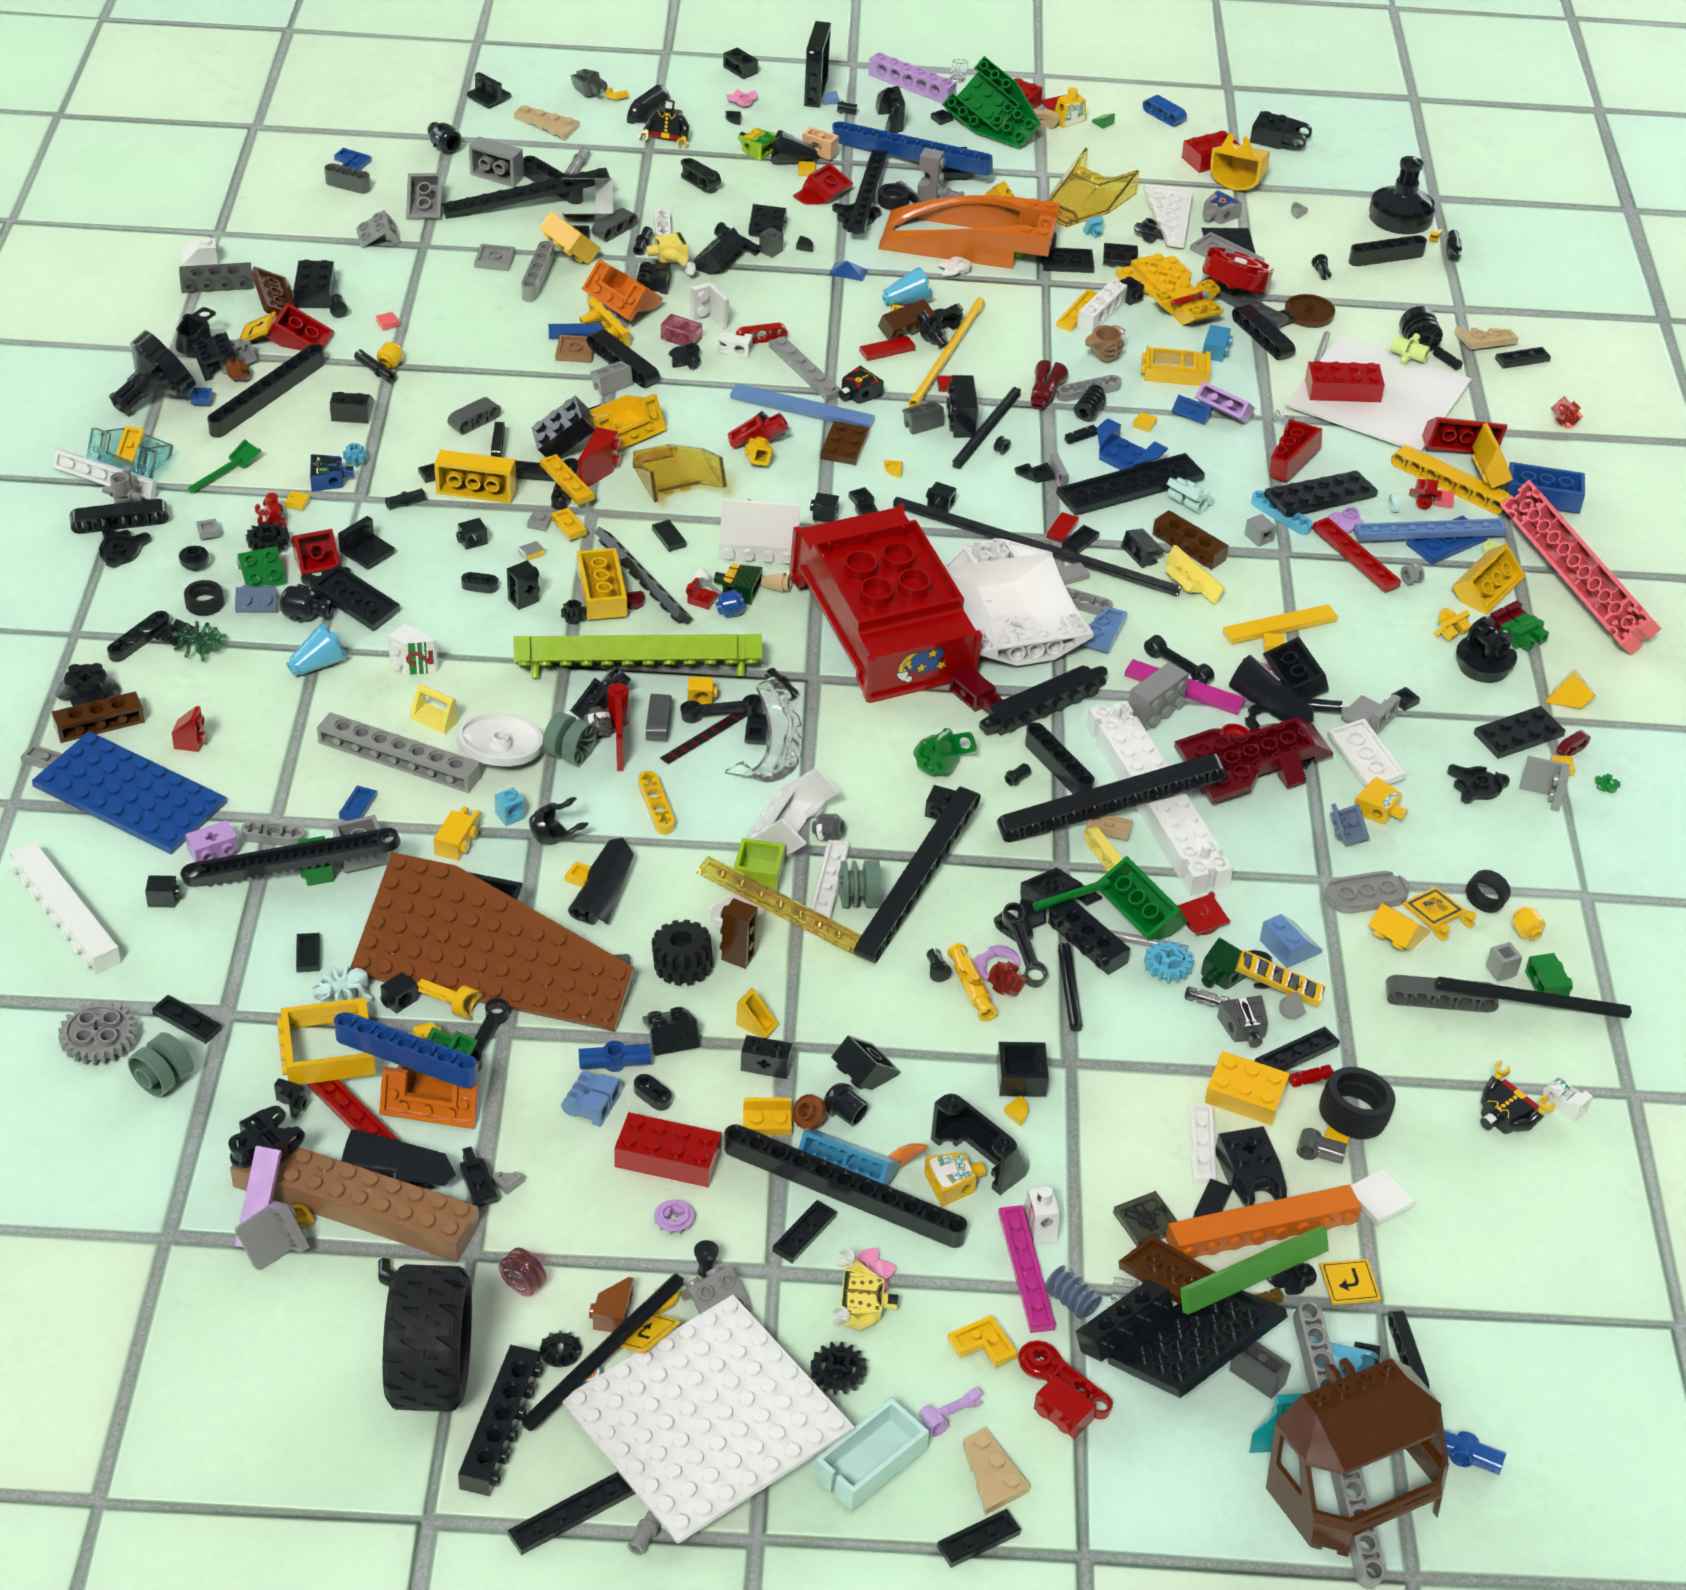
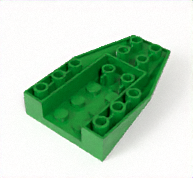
M983 56L974 67L977 72L976 75L957 96L951 93L942 106L974 133L1020 149L1042 124L1019 84L987 57Z

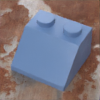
M1280 914L1263 921L1259 940L1286 968L1322 953V949L1295 921Z

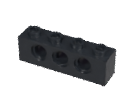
M1074 899L1050 907L1048 924L1107 975L1128 964L1130 947Z
M1146 1280L1075 1331L1080 1351L1100 1362L1108 1358L1174 1310L1169 1289L1153 1281Z

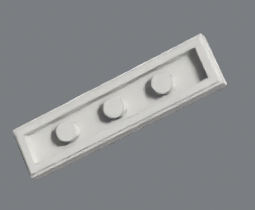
M1189 1104L1191 1183L1208 1184L1210 1178L1217 1181L1213 1105Z

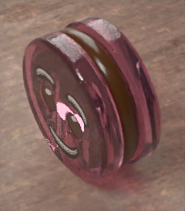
M520 1247L513 1248L499 1262L498 1268L503 1280L511 1289L522 1296H532L547 1280L543 1265L526 1249Z

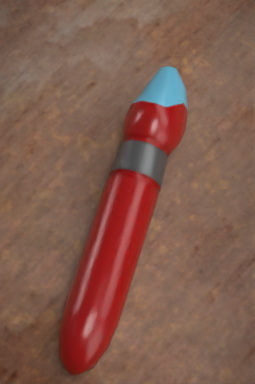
M1200 291L1197 294L1176 298L1171 301V305L1176 306L1201 300L1208 296V293Z

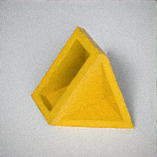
M1573 669L1556 686L1544 702L1580 708L1582 710L1596 695L1577 670Z
M750 988L737 1002L736 1025L761 1038H767L779 1025L766 1006L762 996L757 994L753 988Z

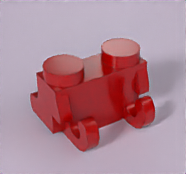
M268 493L262 503L265 508L260 510V504H256L254 507L256 514L260 515L257 518V523L265 524L266 521H269V524H272L276 521L277 525L283 524V527H286L285 518H281L283 507L278 502V495ZM262 515H265L266 521H262Z

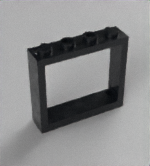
M815 21L806 48L804 106L820 108L827 86L831 35L830 22Z

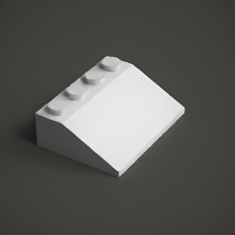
M722 498L719 559L790 564L793 527H800L801 504Z

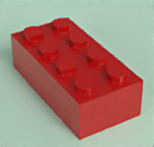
M1308 361L1305 383L1309 400L1381 402L1385 384L1380 364Z
M628 1112L614 1148V1167L709 1188L721 1154L722 1132Z

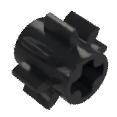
M572 599L563 604L561 617H565V622L574 625L584 621L586 607L582 606V602Z

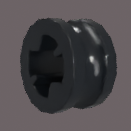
M999 436L994 443V451L1004 455L1009 450L1011 441L1003 436Z

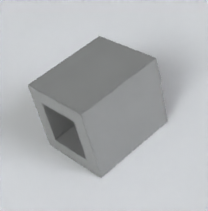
M1263 514L1247 519L1244 535L1260 547L1274 541L1276 525Z
M1508 942L1491 947L1486 967L1497 981L1517 976L1523 957L1512 943Z

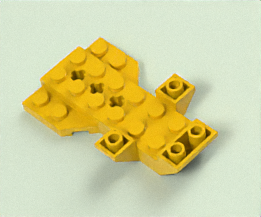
M1159 253L1131 260L1130 266L1116 269L1115 276L1119 280L1131 276L1144 285L1143 293H1147L1149 297L1154 298L1182 326L1211 319L1224 313V309L1216 301H1211L1220 292V287L1214 281L1208 279L1197 282L1195 288L1190 283L1192 273L1175 256L1165 258ZM1200 291L1208 293V296L1201 300L1176 306L1171 305V301L1176 298L1197 294Z

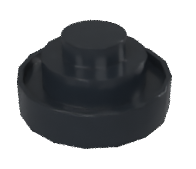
M188 546L179 553V562L187 569L198 570L209 561L208 551L201 546Z

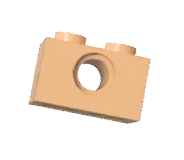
M809 127L802 134V141L814 146L817 156L825 160H831L838 154V135L813 127Z

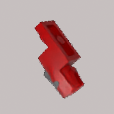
M781 413L775 414L765 421L759 415H756L727 434L730 445L735 449L745 444L749 438L756 439V437H763L771 444L788 431L789 427L787 426L788 422Z

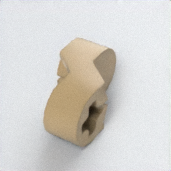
M1033 109L1042 124L1041 126L1053 128L1059 124L1060 117L1055 111Z

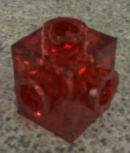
M1565 396L1551 407V410L1557 415L1555 417L1556 421L1561 426L1565 424L1569 429L1583 417L1579 412L1580 406L1575 401L1571 403Z
M998 961L990 969V976L987 981L993 984L992 989L999 994L1004 995L1006 993L1017 997L1028 977L1019 972L1020 967L1011 961L1007 963Z

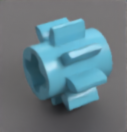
M351 443L346 446V451H343V459L350 466H360L364 463V459H367V450H364V446H361L359 443Z

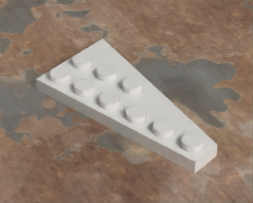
M1144 184L1143 190L1166 245L1173 248H1184L1193 190Z

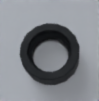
M898 183L884 184L878 189V204L887 210L906 206L909 204V189Z
M200 580L189 584L184 590L186 609L198 616H207L218 612L224 604L221 586L211 580ZM203 595L213 596L209 600H195V598Z
M1485 869L1474 874L1465 889L1470 903L1477 909L1489 913L1499 911L1506 904L1511 894L1510 885L1503 876L1492 870ZM1478 884L1490 886L1497 893L1498 899L1486 896L1481 892Z

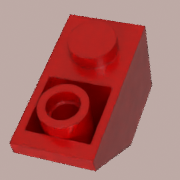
M195 706L177 720L172 731L174 749L199 752L202 744L206 743L207 732L204 731L203 727L205 717L201 713V706Z

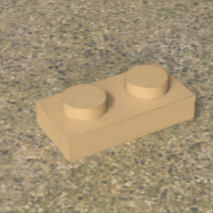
M1107 814L1088 820L1086 829L1097 826L1104 835L1127 841L1132 829L1133 820Z

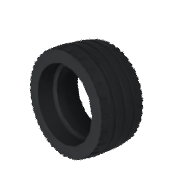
M1343 1067L1334 1071L1327 1080L1320 1098L1319 1109L1324 1121L1337 1132L1355 1139H1369L1381 1134L1387 1126L1395 1106V1093L1390 1084L1380 1075L1360 1067ZM1342 1096L1360 1099L1372 1109L1355 1107Z

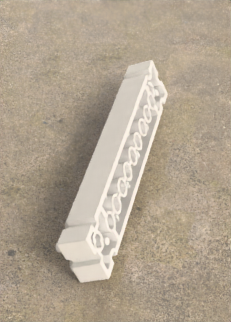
M1127 701L1113 703L1111 708H1107L1104 705L1089 708L1086 727L1092 737H1097L1096 744L1119 781L1168 766L1138 717L1133 716V710ZM1185 792L1135 806L1178 877H1184L1183 885L1190 896L1206 892L1207 887H1212L1213 890L1230 887L1233 867L1226 856H1221L1222 849Z

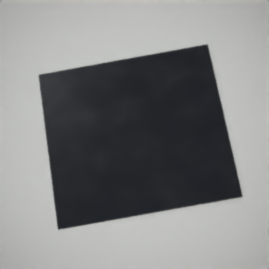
M1201 227L1203 236L1212 232L1256 254L1249 228Z

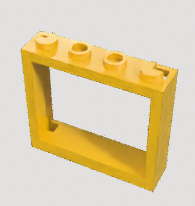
M366 998L280 1008L281 1018H277L278 1032H282L278 1033L279 1045L282 1047L280 1048L281 1062H284L281 1065L282 1074L288 1075V1081L302 1085L376 1075L374 1056L365 1052L293 1062L291 1028L334 1023L335 1016L343 1012H349L369 1019Z

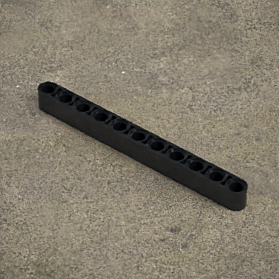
M1208 754L1004 814L997 819V826L1005 842H1015L1219 782L1225 778L1227 772L1217 754Z
M961 786L958 787L859 938L854 949L855 956L875 964L879 961L977 809L981 798L980 793Z
M733 1124L725 1129L724 1151L729 1156L946 1246L959 1248L965 1243L968 1224L966 1219L958 1214L741 1125Z

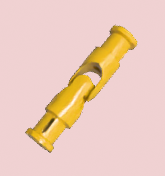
M955 943L949 947L947 954L954 961V969L972 1005L978 1011V1018L983 1022L990 1021L996 1017L998 1010L992 1005L990 1001L991 996L972 958L966 953V946L963 943Z

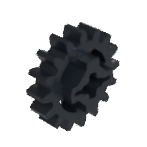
M266 521L265 524L259 522L258 526L252 525V530H247L246 541L248 548H252V551L274 546L284 550V546L289 545L290 536L288 528L283 527V524L277 525L276 521L272 524H269V521Z
M842 1341L839 1346H835L833 1342H830V1348L822 1345L820 1353L814 1352V1358L811 1360V1378L816 1379L815 1384L817 1386L824 1385V1392L833 1389L834 1395H837L838 1390H842L844 1395H847L848 1388L856 1391L857 1384H863L867 1372L866 1358H861V1350L854 1352V1345L851 1344L846 1348ZM855 1366L856 1370L854 1373H852V1369Z

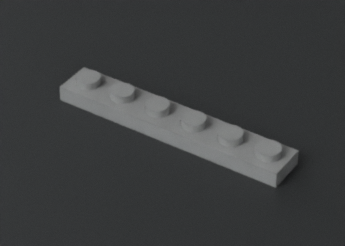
M785 336L769 341V348L826 402L839 398L838 392L841 389Z

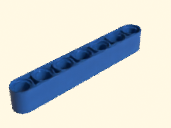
M349 1012L339 1013L334 1018L335 1036L340 1044L462 1088H470L478 1083L477 1060L473 1056Z

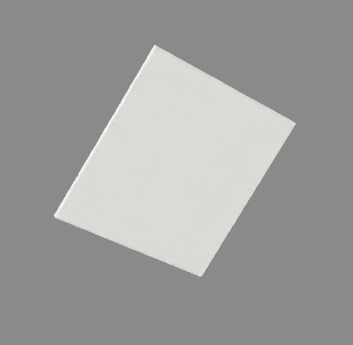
M1339 335L1319 361L1380 364L1385 384L1381 402L1309 400L1304 379L1285 406L1295 411L1321 418L1327 422L1341 425L1344 428L1358 431L1361 434L1375 437L1378 440H1384L1401 447L1407 445L1422 452L1425 448L1422 434L1427 421L1435 417L1446 418L1472 379L1414 359H1410L1406 365H1402L1400 363L1402 358L1400 354Z
M734 1295L668 1333L644 1354L637 1352L582 1385L562 1402V1405L677 1544L855 1430L852 1423Z

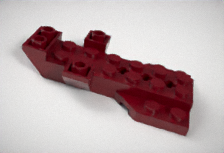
M1298 717L1280 723L1264 724L1249 729L1251 733L1242 736L1232 734V736L1220 733V730L1212 728L1177 740L1174 745L1184 761L1208 754H1217L1227 772L1225 778L1219 782L1198 787L1202 795L1206 794L1213 804L1251 791L1257 776L1277 769V775L1287 789L1306 783L1301 761L1312 758L1316 762L1333 756V751L1315 726Z

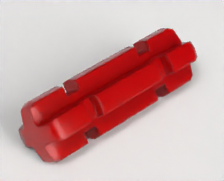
M1331 1065L1320 1066L1321 1069L1316 1067L1301 1071V1074L1296 1072L1289 1075V1083L1292 1087L1302 1086V1083L1306 1085L1321 1081L1322 1078L1326 1080L1329 1079L1334 1071Z

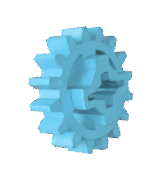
M1160 940L1159 945L1152 943L1151 948H1147L1144 964H1146V970H1151V976L1158 975L1159 981L1162 978H1166L1167 983H1169L1170 979L1179 982V977L1185 980L1187 974H1191L1194 959H1192V952H1187V946L1179 947L1180 942L1174 945L1171 940H1168L1167 944Z

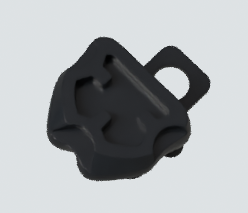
M202 307L193 314L186 313L183 315L182 321L176 328L175 349L177 352L184 353L186 356L196 357L192 343L211 337L210 325L207 321L216 315V311ZM202 312L210 313L208 316L199 315Z

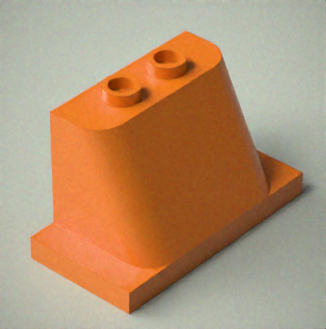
M598 259L581 288L631 322L636 313L655 310L663 299L632 277L601 259Z
M477 1061V1073L479 1068V1061ZM401 1065L397 1068L385 1066L382 1070L379 1114L474 1129L476 1125L479 1081L473 1087L462 1088Z

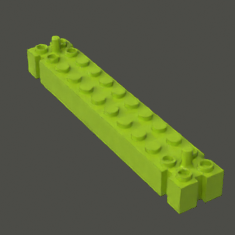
M762 634L513 636L514 662L518 663L519 667H531V678H539V667H551L552 663H560V666L567 667L572 666V663H580L581 666H593V662H601V666H613L614 662H622V666H634V662H642V666H654L655 662H663V665L670 666L675 665V662H683V665H695L696 661H703V665H716L717 661H724V665L737 664V676H745V665H756L762 659Z

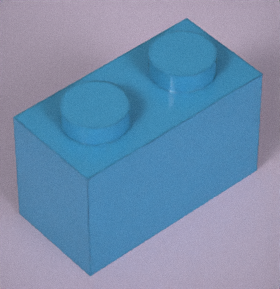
M1210 324L1202 353L1209 351L1211 352V360L1223 362L1224 356H1228L1233 336H1230L1231 328Z

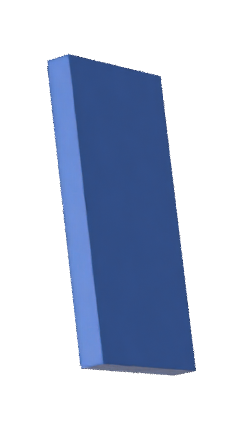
M1462 515L1453 520H1467V518ZM1488 536L1407 539L1406 545L1433 565L1487 541Z

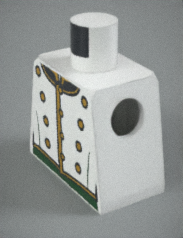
M1048 1186L1031 1188L1027 1191L1023 1208L1033 1244L1035 1246L1057 1243L1060 1214L1053 1188ZM1046 1221V1226H1042L1041 1222Z

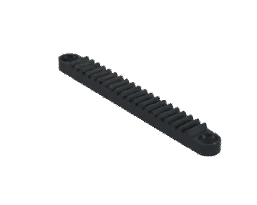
M383 828L193 862L185 865L181 869L180 875L186 886L207 885L212 887V883L220 885L221 882L229 884L230 880L238 882V879L241 878L246 881L247 877L255 879L256 875L263 878L264 874L272 876L273 872L281 874L282 871L290 873V869L299 871V868L307 870L308 866L316 868L318 864L324 867L325 863L333 865L335 861L341 864L343 860L351 862L352 858L358 861L360 857L368 859L369 855L377 857L380 853L397 849L401 840L394 828ZM388 837H394L390 842H383ZM192 872H198L196 876L188 878Z

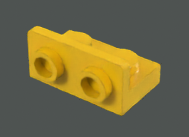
M782 1097L744 1098L743 1127L763 1135H792V1099Z

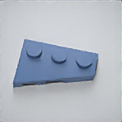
M1112 607L1106 608L1088 625L1093 631L1094 637L1081 645L1108 653L1127 618V612Z

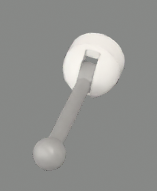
M704 568L699 569L694 574L693 580L696 577L700 578V586L708 585L718 595L722 593L710 582L711 575Z

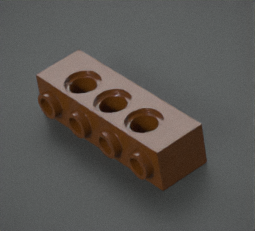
M1168 510L1154 520L1152 535L1172 547L1177 545L1188 556L1210 570L1226 561L1228 544L1174 512Z
M136 691L52 711L54 727L60 743L80 739L88 731L100 734L145 723L143 708Z

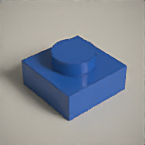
M193 388L190 398L191 405H210L213 395L212 388Z

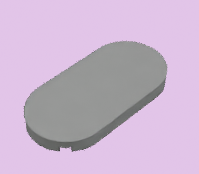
M1377 871L1331 880L1328 886H1326L1324 898L1327 904L1334 910L1353 914L1378 910L1381 903L1389 907L1400 906L1408 899L1410 887L1408 882L1400 875L1397 877L1390 871Z

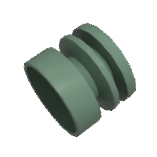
M853 860L851 870L849 871L847 861H841L838 873V895L840 896L842 907H848L849 897H852L853 907H857L859 897H863L866 907L881 905V868L879 860H864L862 870H858L857 862Z

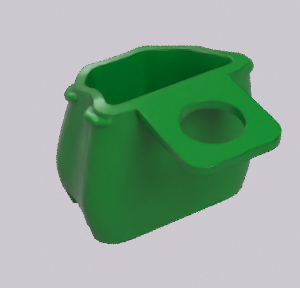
M944 728L942 732L922 739L914 748L913 755L916 758L917 767L921 771L931 776L947 775L960 761V754L975 752L977 746L971 732L953 734L951 729ZM961 738H968L971 746L963 748L960 745Z

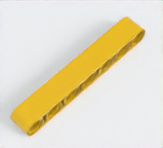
M1402 446L1391 456V463L1396 468L1419 479L1438 480L1439 488L1445 491H1452L1454 495L1494 514H1500L1504 511L1500 505L1511 496L1508 492L1498 487L1491 488L1489 483L1485 484L1483 480L1410 446Z

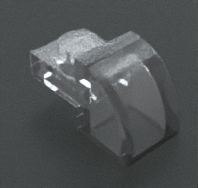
M953 58L949 79L957 83H966L969 60Z

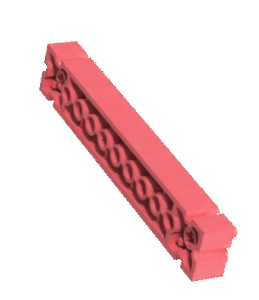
M1528 480L1518 489L1520 493L1517 496L1513 497L1511 495L1500 506L1618 643L1632 655L1643 645L1641 641L1644 638L1648 637L1651 639L1662 628L1547 500L1542 492Z

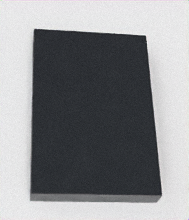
M1055 248L1049 253L1048 257L1041 256L1043 271L1094 273L1092 249Z

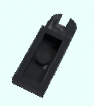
M613 667L601 681L596 678L593 679L570 711L581 720H584V715L590 712L589 709L592 707L600 706L602 710H608V687L615 683H622L627 686L631 678L616 667Z

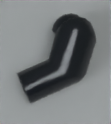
M381 1258L378 1260V1280L381 1284L389 1287L392 1276L396 1271L391 1270L390 1259Z

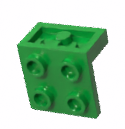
M277 546L237 554V566L242 571L245 585L262 587L263 585L279 586L286 584Z

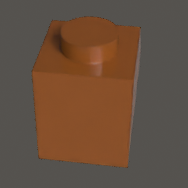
M627 1277L598 1293L596 1303H591L589 1318L593 1319V1330L613 1332L627 1319L634 1293L633 1277Z

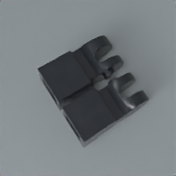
M656 261L655 264L642 262L639 266L636 281L650 290H660V294L667 295L671 280V262L662 263Z

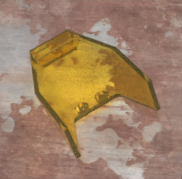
M1085 148L1054 187L1047 201L1060 203L1057 223L1069 227L1085 222L1090 218L1109 214L1136 195L1139 171L1135 170L1116 177L1106 178L1086 168L1088 148Z
M665 444L633 451V468L654 502H658L659 493L661 492L662 494H669L674 489L679 488L680 490H688L693 485L727 487L723 457L707 449Z

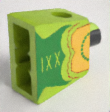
M754 128L748 133L740 132L738 135V140L742 142V151L758 161H762L772 154L773 143L778 138L775 137L776 133L759 128Z

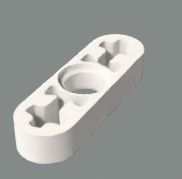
M657 209L655 211V237L671 234L669 210Z

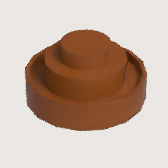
M229 358L225 363L227 375L232 380L247 381L251 376V372L248 370L249 366L242 360Z
M813 1094L801 1096L793 1107L792 1115L794 1122L805 1130L818 1128L826 1117V1104L822 1098Z

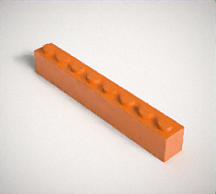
M1349 1184L1168 1223L1165 1239L1168 1245L1194 1259L1204 1255H1215L1222 1251L1237 1250L1245 1246L1260 1245L1268 1241L1283 1240L1287 1237L1300 1235L1318 1226L1327 1227V1230L1332 1227L1351 1225L1358 1222L1362 1206Z

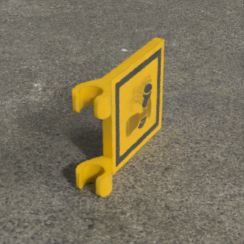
M1437 887L1403 902V906L1429 926L1441 941L1449 938L1446 933L1450 931V927L1446 923L1458 917L1467 928L1475 925V922L1472 920L1476 918V914L1473 911H1467Z

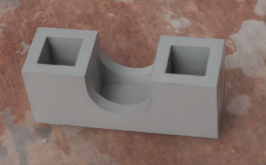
M930 148L923 149L920 155L919 170L927 172L931 178L922 177L917 187V194L926 201L942 197L943 188L941 183L944 180L942 168H944L946 161L943 158L944 151Z

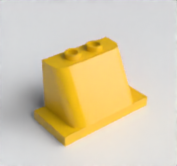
M657 394L647 397L624 395L590 410L595 429L599 427L618 431V439L621 440L619 450L667 430Z

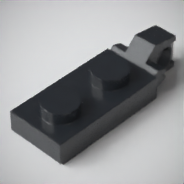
M472 1146L463 1148L462 1158L464 1162L460 1163V1171L472 1205L480 1207L498 1202V1196L484 1158H476Z

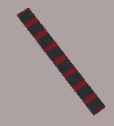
M744 712L732 713L663 755L660 759L666 764L674 762L741 721L747 715Z

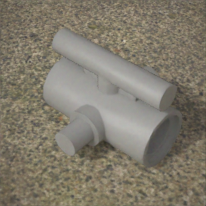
M129 466L123 467V472L112 474L110 477L111 486L104 485L102 488L103 493L113 497L114 504L133 502L135 500L140 501L142 498V494L135 492L133 488L131 468Z

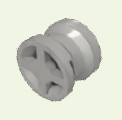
M1414 563L1412 566L1407 565L1401 568V578L1406 585L1413 584L1414 581L1420 582L1424 580L1425 572L1420 563Z

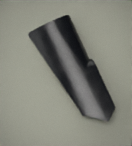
M1248 655L1243 659L1229 683L1232 689L1282 721L1298 717L1308 723L1314 722V709L1309 705V699L1287 681L1280 680L1253 655Z
M624 838L609 840L592 864L587 875V881L568 907V913L574 919L590 925H594L597 919H600L605 924L609 923L634 857V853Z

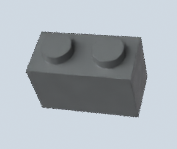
M1255 1341L1231 1360L1229 1371L1272 1399L1286 1385L1291 1364Z

